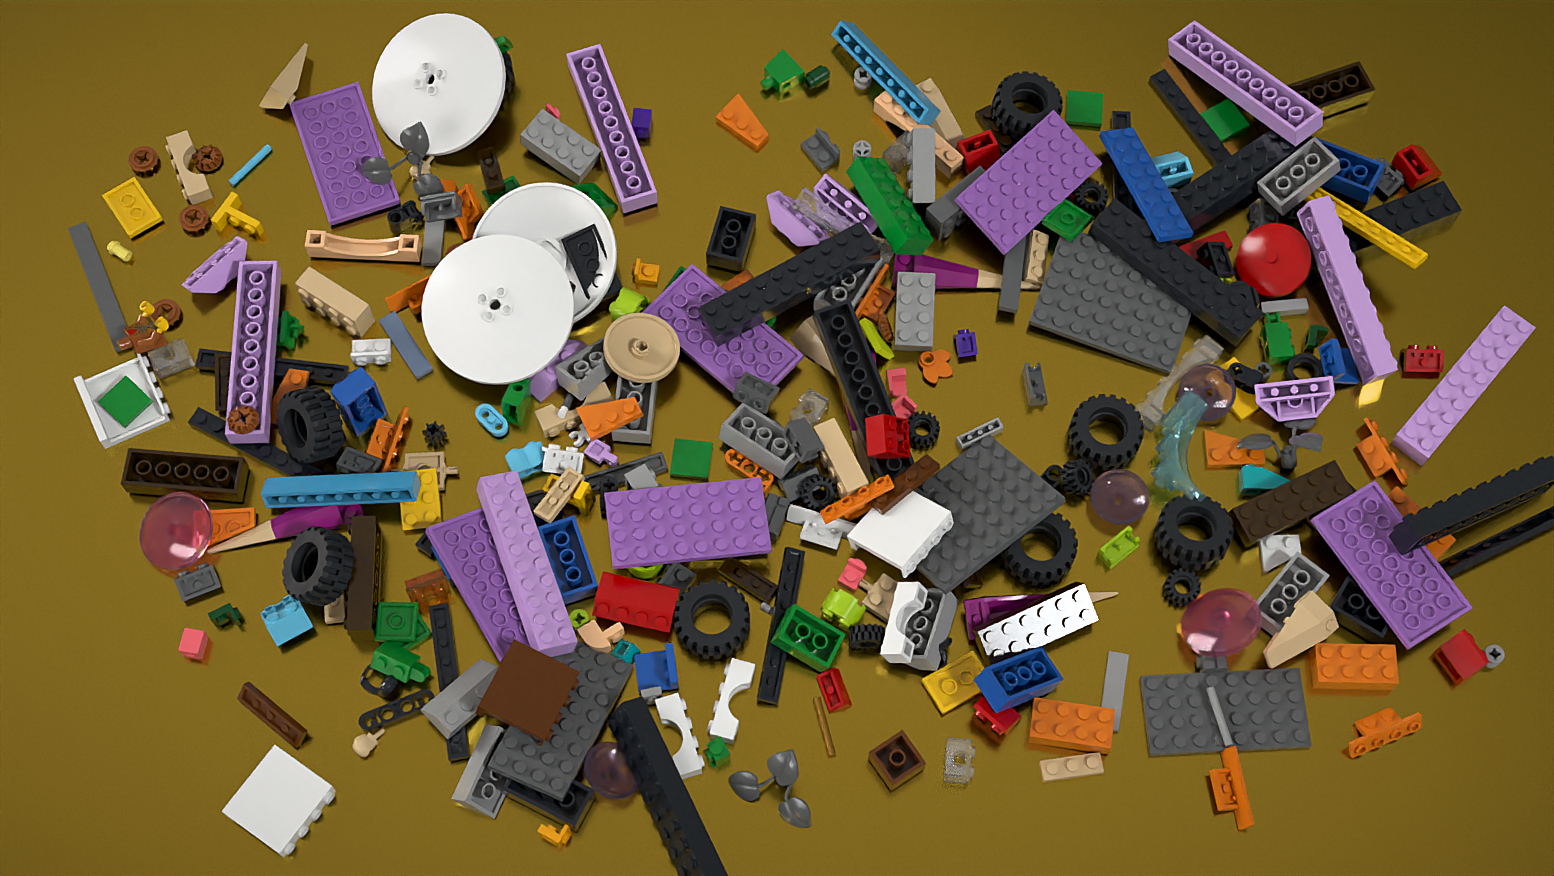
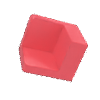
M906 369L886 370L885 378L888 397H900L903 393L907 395Z
M905 393L892 403L896 417L910 419V415H915L917 411V404Z
M185 628L178 651L184 657L203 659L209 637L205 631Z

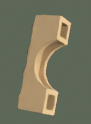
M188 131L166 137L168 145L165 146L169 156L173 155L174 159L171 162L174 170L179 171V174L176 176L180 185L183 184L185 189H182L185 199H189L191 204L195 205L213 198L204 174H195L188 170L189 161L193 158V154L196 153Z
M605 381L587 395L586 400L580 407L614 401ZM553 404L534 411L544 437H554L560 431L572 429L581 423L582 420L577 409L567 411L564 418L558 416L560 409L556 408Z

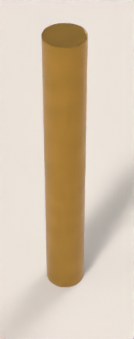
M821 697L813 698L828 757L836 755Z

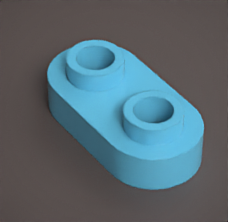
M482 404L477 407L475 415L478 422L492 435L500 437L507 433V420L491 405ZM484 414H489L486 418L482 417ZM497 426H502L500 430L496 429Z

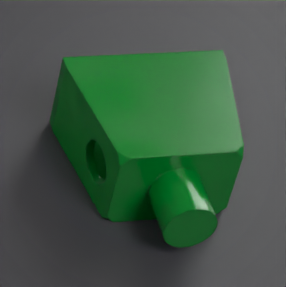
M782 49L764 67L765 79L760 84L766 91L773 86L778 92L782 93L804 82L805 71Z
M529 378L510 383L501 401L503 417L509 423L522 426L531 401V381Z

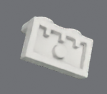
M391 339L352 340V353H350L353 364L366 365L367 363L385 364L386 362H391Z
M549 444L548 447L542 446V451H545L542 471L563 474L567 467H570L581 473L584 453L578 452V448L567 446L565 450L560 449V445Z

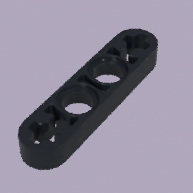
M428 689L420 690L363 713L359 717V725L365 732H373L420 713V710L426 705L422 701L423 696L431 697L428 699L429 702L435 696ZM415 698H416L417 702H419L418 705H419L420 707H418V708L416 707V704H415V702H414V700H413V699H415ZM405 702L412 703V709L408 712L401 710ZM385 710H392L393 716L390 719L382 718ZM375 714H378V717L381 720L380 723H378ZM367 718L374 720L371 722V726L364 724Z

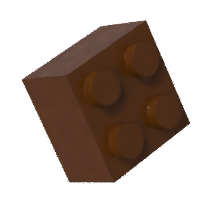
M903 730L869 751L868 759L891 791L924 770L926 762Z

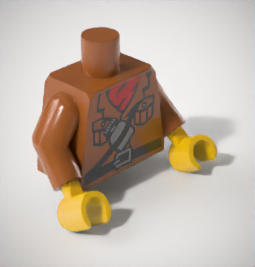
M143 301L140 305L143 314L139 315L137 322L124 328L126 337L117 340L121 351L132 348L136 354H140L167 345L163 331L169 328V324L162 316L156 321L151 316L148 317V315L153 314L155 309L147 301Z

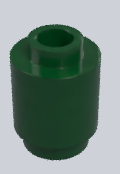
M819 65L808 72L803 81L808 89H817L830 80V71L826 66Z

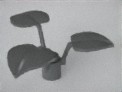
M421 121L407 127L400 134L402 146L406 150H410L403 159L388 167V161L385 158L372 157L362 166L363 174L370 181L378 185H385L392 178L390 170L408 160L410 164L419 165L417 174L419 180L413 184L414 191L419 197L444 193L442 182L437 176L427 173L421 177L422 159L425 157L430 145L428 134Z
M1316 418L1283 421L1285 427L1293 428L1292 438L1289 439L1291 446H1284L1280 451L1276 442L1270 440V435L1251 434L1239 442L1237 450L1242 448L1262 450L1273 445L1277 452V457H1281L1282 467L1291 469L1297 466V447L1321 452L1323 437L1317 433H1303L1300 436H1296L1297 429L1305 430L1313 427L1316 423Z
M793 749L775 753L769 757L767 766L773 776L760 784H757L758 779L756 775L748 771H738L729 777L728 781L734 792L740 798L747 801L757 799L760 795L758 788H762L776 779L779 785L787 786L784 797L785 801L781 802L778 806L782 818L787 823L796 827L806 828L811 826V812L807 803L798 797L789 799L791 787L799 775L798 763Z

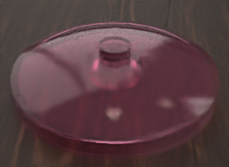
M173 492L161 497L148 509L141 523L139 537L144 555L152 564L167 570H180L192 565L204 554L210 543L213 532L212 515L207 505L200 498L192 494Z
M1221 588L1199 596L1188 606L1182 617L1181 630L1187 644L1197 653L1210 657L1227 656L1244 649L1256 638L1261 629L1262 614L1256 600L1248 593L1233 588Z

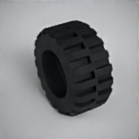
M1022 71L1021 74L1016 72L1012 76L1008 75L1005 77L1004 81H1001L998 85L991 105V111H993L991 116L993 121H996L995 125L997 128L1002 127V133L1006 136L1007 134L1010 135L1011 139L1021 140L1053 110L1060 116L1063 109V99L1060 96L1059 89L1055 88V84L1052 81L1049 82L1048 78L1044 75L1039 76L1038 73H1029V71ZM1020 99L1028 100L1034 103L1041 112L1037 114L1022 112L1014 105L1013 101Z
M316 386L284 394L277 405L279 408L276 410V424L279 428L278 433L282 438L281 442L285 445L286 451L292 454L291 457L297 461L307 464L334 456L339 451L343 442L344 430L342 429L343 421L340 418V411L336 407V402L331 399V395L325 392L324 389Z
M1099 394L1098 398L1091 396L1087 401L1080 403L1079 408H1076L1068 431L1070 448H1075L1074 455L1076 457L1080 456L1082 460L1084 459L1086 462H1089L1094 469L1101 467V470L1107 471L1108 467L1115 470L1120 465L1125 466L1129 460L1135 457L1144 437V422L1140 420L1141 414L1139 411L1135 412V406L1132 403L1127 404L1126 399L1122 397L1118 399L1113 394H1110L1109 397H1106L1105 394ZM1098 420L1110 421L1120 428L1123 440L1116 444L1100 443L1090 434L1088 426Z
M1183 494V497L1177 496L1172 501H1168L1160 512L1154 536L1158 550L1160 552L1163 551L1162 555L1166 559L1172 560V564L1181 565L1183 569L1192 568V570H1199L1202 568L1205 570L1210 568L1211 565H1217L1225 557L1234 533L1232 518L1228 516L1229 513L1225 508H1221L1219 502L1212 501V498L1208 496L1206 498L1201 497V494H1194V496ZM1184 523L1199 525L1208 532L1210 538L1203 541L1189 539L1179 531L1177 526Z
M1051 513L1001 552V558L1005 560L1004 566L1007 570H1012L1011 575L1014 578L1019 576L1021 578L1020 582L1026 583V581H1029L1032 586H1037L1038 583H1042V586H1047L1050 581L1056 583L1060 577H1064L1068 573L1076 557V548L1078 546V539L1075 538V529H1070L1071 523L1068 519L1064 521L1062 519L1063 515L1060 513L1056 515ZM1032 533L1046 535L1055 543L1057 553L1055 557L1049 560H1035L1023 551L1021 547L1022 538Z
M317 526L300 532L297 538L291 542V547L286 552V559L283 561L284 569H282V575L284 579L282 580L287 593L293 599L316 606H326L336 601V598L343 594V590L347 589L348 581L353 575L351 572L354 569L355 563L353 559L355 556L348 538L341 533Z
M710 579V583H705L704 580L699 581V586L691 585L688 587V592H683L680 596V601L676 603L674 623L677 637L680 642H683V647L686 650H692V654L695 656L701 654L703 659H709V656H714V659H720V655L725 654L727 657L731 655L732 650L737 651L741 647V643H744L747 639V633L750 629L748 602H745V596L742 592L738 593L737 588L733 585L728 587L725 581H721L720 584L716 583V579ZM718 605L730 613L731 623L723 632L706 634L695 627L693 621L695 613L704 606Z

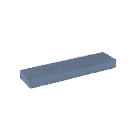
M395 311L379 319V323L417 380L433 371L432 366Z

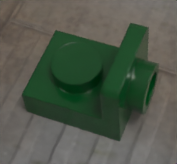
M1317 324L1310 325L1306 331L1303 352L1311 354L1313 349L1318 347L1319 339H1325L1329 328Z
M230 603L208 613L210 620L215 626L227 623L230 618H233L237 626L242 625L239 620L242 618L238 607L233 608Z

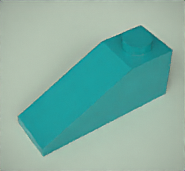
M1252 464L1242 466L1239 471L1240 495H1262L1290 481L1263 467H1256Z

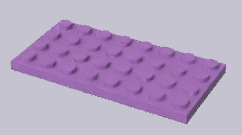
M359 82L292 102L290 108L330 226L401 204L392 178L389 183L378 185L370 181L362 172V166L368 159L372 157L385 158Z
M1053 110L954 201L1000 252L1005 255L1041 222L1052 209L1098 169L1102 162Z
M693 264L642 312L657 316L667 322L678 336L680 350L732 393H734L736 383L745 372L776 386L804 357L801 352L765 323L718 347L700 320L698 307L723 295L726 291Z
M761 477L604 493L613 569L772 552Z
M1374 480L1312 518L1311 522L1408 650L1469 612L1473 607L1426 546L1403 556L1400 555L1389 535L1394 531L1393 527L1403 522V516Z
M481 507L426 528L425 533L500 663L514 639L530 647L483 508Z

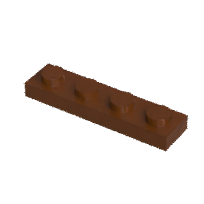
M925 454L892 481L895 486L893 489L869 501L870 506L881 515H884L941 469L940 464L928 454Z
M245 683L237 699L295 748L299 747L308 730L252 683Z

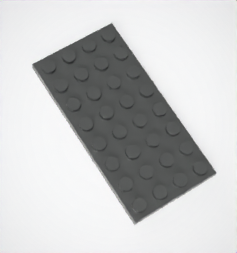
M580 641L577 642L573 652L551 657L579 671L576 679L580 681L575 691L570 690L568 695L571 696V699L566 708L562 706L560 713L563 715L558 725L553 723L551 729L554 732L549 742L545 740L541 747L539 746L541 740L509 726L488 763V769L559 801H563L634 668L633 664L625 663L603 651L592 650Z
M1300 668L1146 675L1140 677L1149 756L1218 753L1228 748L1225 747L1206 690L1209 687H1214L1233 742L1231 746H1236L1237 752L1310 748L1312 746Z

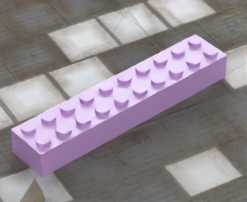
M1195 20L1168 39L1170 56L1294 146L1300 144L1323 126L1322 110Z
M601 44L567 53L570 73L598 148L601 149V156L622 212L626 213L658 203L656 188Z
M1328 195L1307 202L1297 212V215L1363 385L1385 379L1397 371V361L1392 356L1390 343L1383 333V325L1379 322L1376 315V307L1372 304L1369 290L1365 287L1362 280L1363 274L1357 267L1355 254L1351 252L1349 239L1342 229V221L1335 211V203Z
M239 261L225 435L230 444L269 443L282 273L277 261ZM245 404L246 406H252L258 412L259 423L256 429L248 434H236L229 428L227 418L230 415V411H233L236 406L240 407ZM240 414L239 421L244 422V424L246 425V417Z
M1504 305L1398 432L1391 444L1422 467L1536 327Z
M512 471L480 477L476 491L530 647L549 657L573 652L578 641L518 472Z

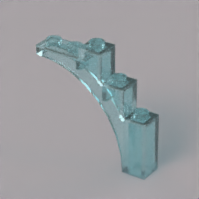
M1187 389L1158 423L1163 428L1161 432L1165 437L1154 449L1160 454L1158 458L1162 461L1153 470L1151 475L1156 479L1154 483L1161 489L1166 487L1171 492L1174 489L1179 492L1183 490V493L1189 499L1193 500L1195 498L1202 502L1206 496L1191 480L1188 470L1187 453L1193 430L1209 406L1199 395Z

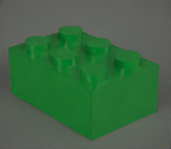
M794 604L787 609L770 643L817 671L823 672L830 667L846 634Z

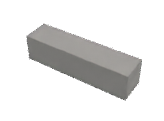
M1307 298L1261 302L1258 308L1263 311L1260 318H1263L1265 313L1270 315L1275 312H1279L1280 316L1306 314L1309 306Z
M997 417L956 437L955 442L959 449L964 451L989 435L994 436L1003 432L1004 426Z

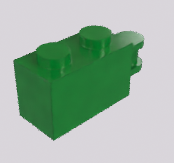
M1279 312L1270 315L1265 313V324L1261 330L1266 362L1270 365L1288 364L1293 356H1295V347L1291 344V329L1288 328L1287 322H1281Z
M384 641L374 650L370 667L386 675H393L404 683L410 679L423 682L431 674L428 666L419 663L421 656L388 641Z

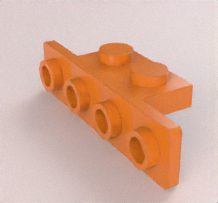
M441 179L443 192L455 191L462 198V217L455 218V221L464 240L471 241L476 230L474 224L484 215L472 184H465L458 190L455 181Z
M885 264L882 269H878L875 275L876 280L868 285L866 296L860 298L855 312L858 321L861 317H865L878 325L877 319H879V314H885L895 298L896 292L881 285L888 274L889 265Z
M431 275L386 297L385 301L390 312H397L407 306L412 309L415 315L422 312L423 295Z
M405 406L400 410L395 425L379 418L375 422L365 453L382 460V466L378 473L390 472L391 470L389 463L397 453L395 446L397 441L399 442L402 438L403 431L401 429L403 424L405 425L408 421L409 414L407 412L409 407Z
M1368 417L1364 418L1373 435L1359 442L1356 446L1372 473L1378 478L1393 469L1401 483L1405 486L1409 483L1406 479L1409 476L1404 468H1399L1397 464L1399 459L1394 452L1390 453L1387 448L1389 443L1385 436H1380L1377 431L1380 429L1377 422Z
M885 475L871 484L860 488L858 491L843 497L836 503L825 507L820 511V514L825 524L843 515L850 522L872 509L869 501L893 489L895 486L890 476Z
M1390 706L1356 721L1355 727L1363 736L1349 742L1350 757L1354 758L1363 755L1365 752L1381 747L1388 742L1416 732L1422 728V715L1417 712L1401 719Z
M1230 746L1220 752L1224 769H1212L1209 771L1218 811L1234 810L1238 829L1244 830L1254 826V819L1236 746Z

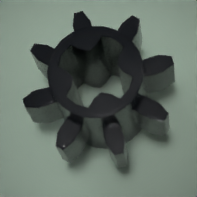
M436 421L430 425L427 423L426 430L422 431L423 436H426L424 438L425 442H431L433 446L438 443L443 444V437H447L444 425L439 426Z

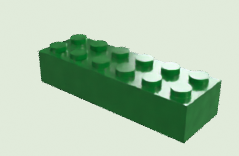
M857 156L846 173L895 254L922 255L934 240L929 230L923 224L921 217L915 211L912 202L908 200L904 189L898 183L887 161L884 158Z

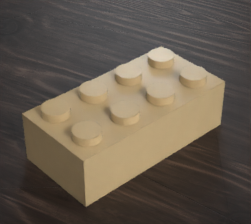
M308 267L296 281L297 292L301 296L303 304L308 307H314L324 317L325 315L330 317L331 321L337 326H344L351 335L354 336L356 334L362 337L375 322L369 304L311 267Z
M835 418L814 426V432L824 445L823 450L818 452L821 457L819 458L823 469H827L829 472L828 478L837 486L839 500L869 485Z

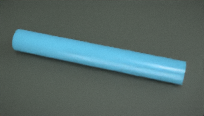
M268 144L264 146L228 182L234 186L272 148Z

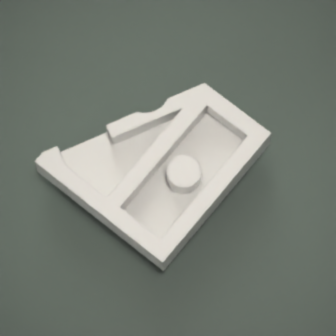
M1272 535L1259 542L1263 574L1291 560L1297 551L1301 553L1299 535Z

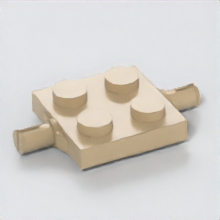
M444 452L405 453L403 469H391V472L437 468L439 491L445 490L446 474H458V466L446 467Z
M884 573L873 585L862 579L859 586L867 590L868 593L861 606L864 604L867 610L888 623L898 582Z

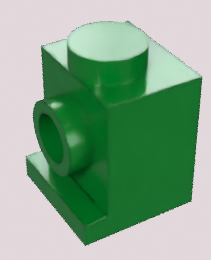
M721 736L706 744L707 749L703 753L712 769L731 760L730 752Z

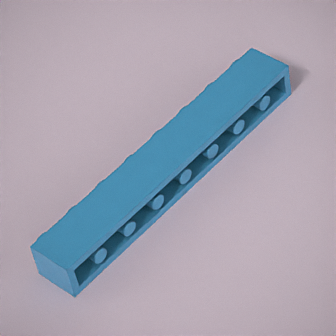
M840 20L831 35L919 124L932 125L941 111L854 23Z
M417 471L266 478L261 491V497L266 508L416 502L421 483Z

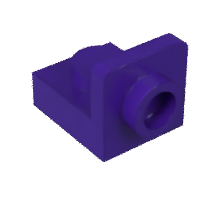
M963 329L958 330V334L953 335L956 339L958 357L978 354L975 332Z

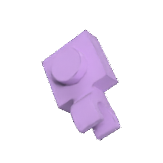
M598 439L591 441L583 452L584 456L598 464H601L603 460L611 467L617 466L619 463L618 457L609 453L611 450L610 446Z

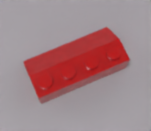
M603 571L595 596L592 616L670 633L674 625V612L676 611L675 606L679 599L680 588Z

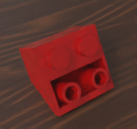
M991 130L957 142L956 150L964 157L963 168L967 176L979 166L987 171L1001 158L998 143Z
M1411 144L1398 151L1391 162L1394 168L1404 175L1403 179L1411 190L1442 175V172L1423 147Z
M886 414L865 418L868 457L879 459L910 457L908 419Z
M1465 629L1434 651L1457 685L1476 675L1489 663L1486 653L1479 649L1474 637Z
M982 696L973 706L976 709L974 713L984 722L989 720L992 723L990 727L999 735L1004 733L1007 736L1022 718L1013 708L996 714L985 696Z

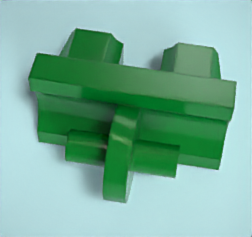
M282 311V316L278 317L277 329L281 330V332L277 334L276 345L285 346L290 350L295 349V339L298 338V334L304 332V326L300 325V320L291 316L289 311Z

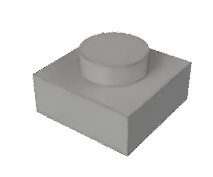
M661 686L641 690V695L647 704H655L656 699L662 698Z

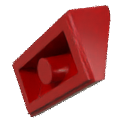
M832 667L816 675L829 713L852 705L838 668Z

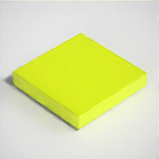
M865 317L861 319L859 323L874 351L886 359L890 360L893 358L894 354L886 340L883 339L879 327Z

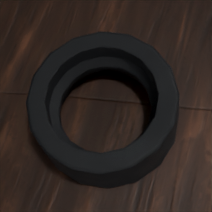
M1300 353L1293 356L1285 370L1287 381L1301 380L1293 372L1294 366L1300 363L1307 364L1314 370V378L1322 377L1324 373L1320 360L1308 353Z

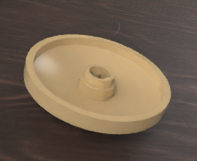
M632 313L618 318L610 325L605 334L603 352L608 365L619 376L633 382L649 383L666 377L674 369L680 354V343L674 329L663 319L647 313Z

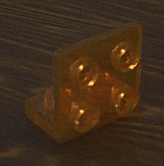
M442 568L404 581L410 601L417 602L419 605L427 602L428 599L434 597L441 598L450 592Z

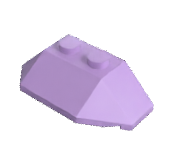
M825 173L814 187L817 214L839 232L861 221L871 235L878 225L866 204L844 185Z
M779 190L767 195L771 222L792 243L797 246L817 245L830 238L826 227L800 203L783 195Z
M236 236L232 241L217 250L191 273L182 284L183 288L195 293H217L223 290L229 281L238 276L239 261H245L246 240Z
M568 339L563 349L548 366L529 377L531 381V395L541 403L561 386L558 384L555 366L585 349L588 345L583 341Z
M1333 376L1254 385L1256 404L1277 422L1317 418L1335 396Z

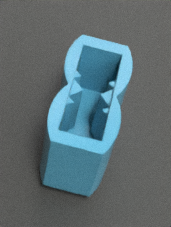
M531 441L526 444V447L511 449L505 455L510 471H517L520 479L542 470L545 451H542L543 445L541 441Z

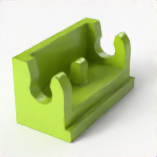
M1130 526L1126 527L1101 547L1097 554V557L1109 570L1139 547L1140 539L1138 536L1135 538L1132 535L1133 529Z

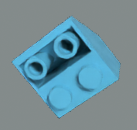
M1179 151L1151 158L1168 189L1191 182L1194 174L1188 157Z
M290 595L284 597L281 602L275 605L267 606L260 613L266 628L277 646L313 627L301 602L293 599Z

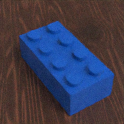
M1317 138L1340 162V171L1321 186L1367 204L1382 178L1385 164Z
M362 367L350 372L346 379L336 383L330 390L343 421L357 437L372 427L378 418L382 419L388 414L376 382Z
M575 515L537 527L564 604L596 595L598 584Z
M1041 646L985 667L974 681L997 714L1032 700L1034 697L1037 698L1052 692L1064 678Z

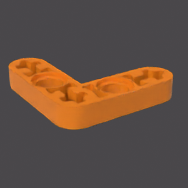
M730 449L726 452V465L745 478L769 476V481L765 480L762 482L763 494L765 496L773 485L774 475L735 449ZM735 455L737 456V460H738V461H736V460L730 461V456H731V457H734ZM748 464L755 467V470L751 473L744 470V467Z

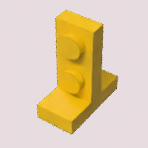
M231 192L211 219L214 228L221 232L227 223L230 222L234 226L239 225L243 227L249 234L254 233L261 236L264 232L261 222L238 211L242 204L238 194Z
M551 474L542 489L543 492L547 494L560 477ZM582 481L578 489L568 500V503L578 506L580 513L585 515L589 514L596 501L590 484Z

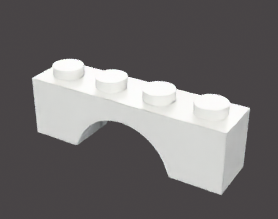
M898 582L880 653L889 663H911L915 644L906 637L905 628L910 617L919 610L924 609L928 590L919 582Z
M732 658L730 664H726L724 675L727 677L725 683L721 682L718 694H721L719 701H715L713 713L716 714L714 720L709 721L707 731L710 732V739L714 740L721 736L724 743L734 744L739 721L731 714L728 707L729 701L738 691L750 689L755 673V664Z
M675 693L656 699L655 704L661 724L675 727L683 737L680 750L672 756L682 780L702 774V767L705 765L702 755H697L696 748L699 745L696 736H692L690 732L693 726L690 717H686L684 710H687L684 698L680 699L679 694Z

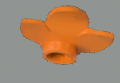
M938 349L934 352H923L919 356L918 362L923 368V376L926 380L936 384L938 377L946 378L953 375L951 366L946 362L949 360L951 353ZM929 359L931 363H926L924 360Z

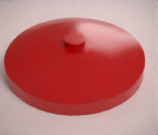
M1282 223L1265 224L1251 231L1241 242L1236 256V267L1240 279L1249 286H1253L1258 295L1265 297H1281L1292 293L1305 282L1312 266V252L1306 238L1297 229Z

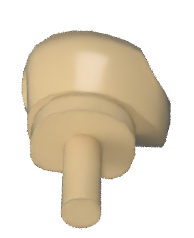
M429 156L426 161H423L421 177L424 174L431 173V165L429 163L434 159V156ZM418 164L412 166L409 171L410 175L419 180L417 178Z
M381 728L374 735L368 733L367 735L357 736L352 746L354 752L361 757H367L370 750L378 744L376 739L385 730Z

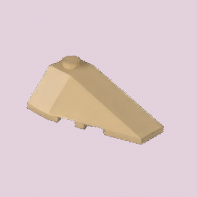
M305 43L270 86L259 105L261 108L283 109L287 103L291 105L295 100L296 96L294 93L298 88L308 44Z
M929 78L916 85L941 111L932 125L928 126L935 128V132L956 149L957 142L966 138L941 92L932 79Z
M812 315L800 325L790 339L803 355L808 356L835 376Z
M1309 590L1293 606L1295 608L1294 612L1290 617L1285 618L1283 621L1285 623L1280 633H1275L1263 651L1269 668H1274L1325 640L1339 628L1333 610L1313 591Z

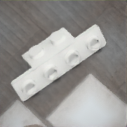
M792 504L789 506L786 518L787 521L804 525L800 539L836 550L841 538L848 539L847 535L857 525L839 518L825 524L819 512Z

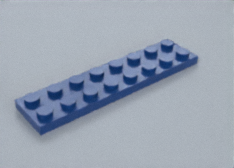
M1134 128L1101 131L1099 137L1157 241L1163 242L1191 238L1193 235L1191 227Z

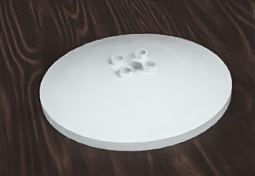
M448 13L434 14L423 17L406 26L385 48L374 74L372 86L373 106L378 122L384 132L396 144L403 147L400 142L402 131L421 121L428 134L430 144L426 156H440L453 153L471 144L491 124L503 99L506 73L504 59L499 46L486 29L475 21L461 15ZM434 76V82L432 84H429V78Z
M547 182L529 184L514 189L498 199L486 211L474 232L473 239L489 235H512L530 240L547 250L562 266L569 281L576 285L573 294L575 303L573 323L585 317L600 303L612 283L617 264V245L612 226L604 212L591 198L572 187ZM595 223L607 253V260L597 240L600 267L596 274L600 273L603 276L595 278L594 283L598 288L594 287L591 283L587 289L590 295L588 300L561 239ZM498 301L492 302L491 309H499L501 303Z
M512 235L483 236L468 241L454 249L433 271L426 285L422 302V321L425 335L439 359L448 368L466 379L492 385L509 384L524 380L548 366L567 342L575 313L572 287L559 262L540 245ZM494 301L501 303L500 308L497 310L491 309V303Z

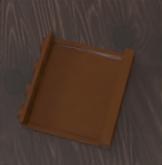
M514 639L480 701L475 714L483 717L484 713L515 727L541 740L539 746L542 747L545 740L549 742L554 732L551 729L553 723L558 725L563 715L560 713L562 706L566 708L571 699V696L568 695L570 690L575 691L580 681L576 679L579 671Z

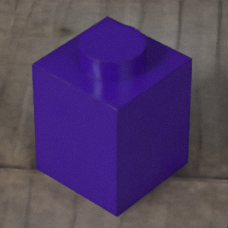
M633 109L631 125L636 137H650L652 109Z

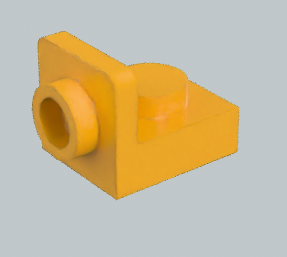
M637 258L636 264L632 265L631 274L634 275L635 282L657 285L660 265L641 263V258Z
M541 824L537 830L539 836L558 847H561L563 843L566 844L571 837V829L567 824L564 825L560 834H558V830L549 824L547 827Z

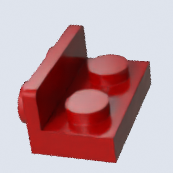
M1408 345L1407 349H1402L1401 352H1404L1403 371L1443 372L1444 350L1438 349V346L1426 345V349H1419V345Z

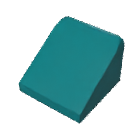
M620 639L610 655L617 657L625 663L633 664L635 662L634 655L640 654L641 651L635 644Z

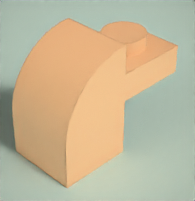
M595 620L577 629L578 636L587 647L605 653L612 651L611 642H618L625 634L620 622L603 632Z

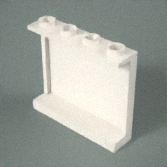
M137 354V358L86 380L82 376L74 378L99 441L105 449L170 421L168 416L171 413L167 403H163L161 400L164 395L160 387L156 388L154 384L157 382L153 371L149 372L147 368L150 366V363L146 356L142 357L141 354ZM124 376L130 378L153 401L126 428L98 403Z
M912 491L884 515H881L872 507L847 537L851 548L857 551L861 547L900 569L902 576L906 578L909 573L915 570L916 565L928 555L931 548L939 543L946 531L952 528L954 522L951 511Z
M274 745L222 812L284 858L286 854L289 855L294 850L296 841L307 833L310 823L319 818L324 805L329 804L333 800L336 790L328 782Z

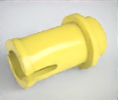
M111 241L107 246V250L111 255L115 254L125 262L129 261L133 253L121 246L118 241Z

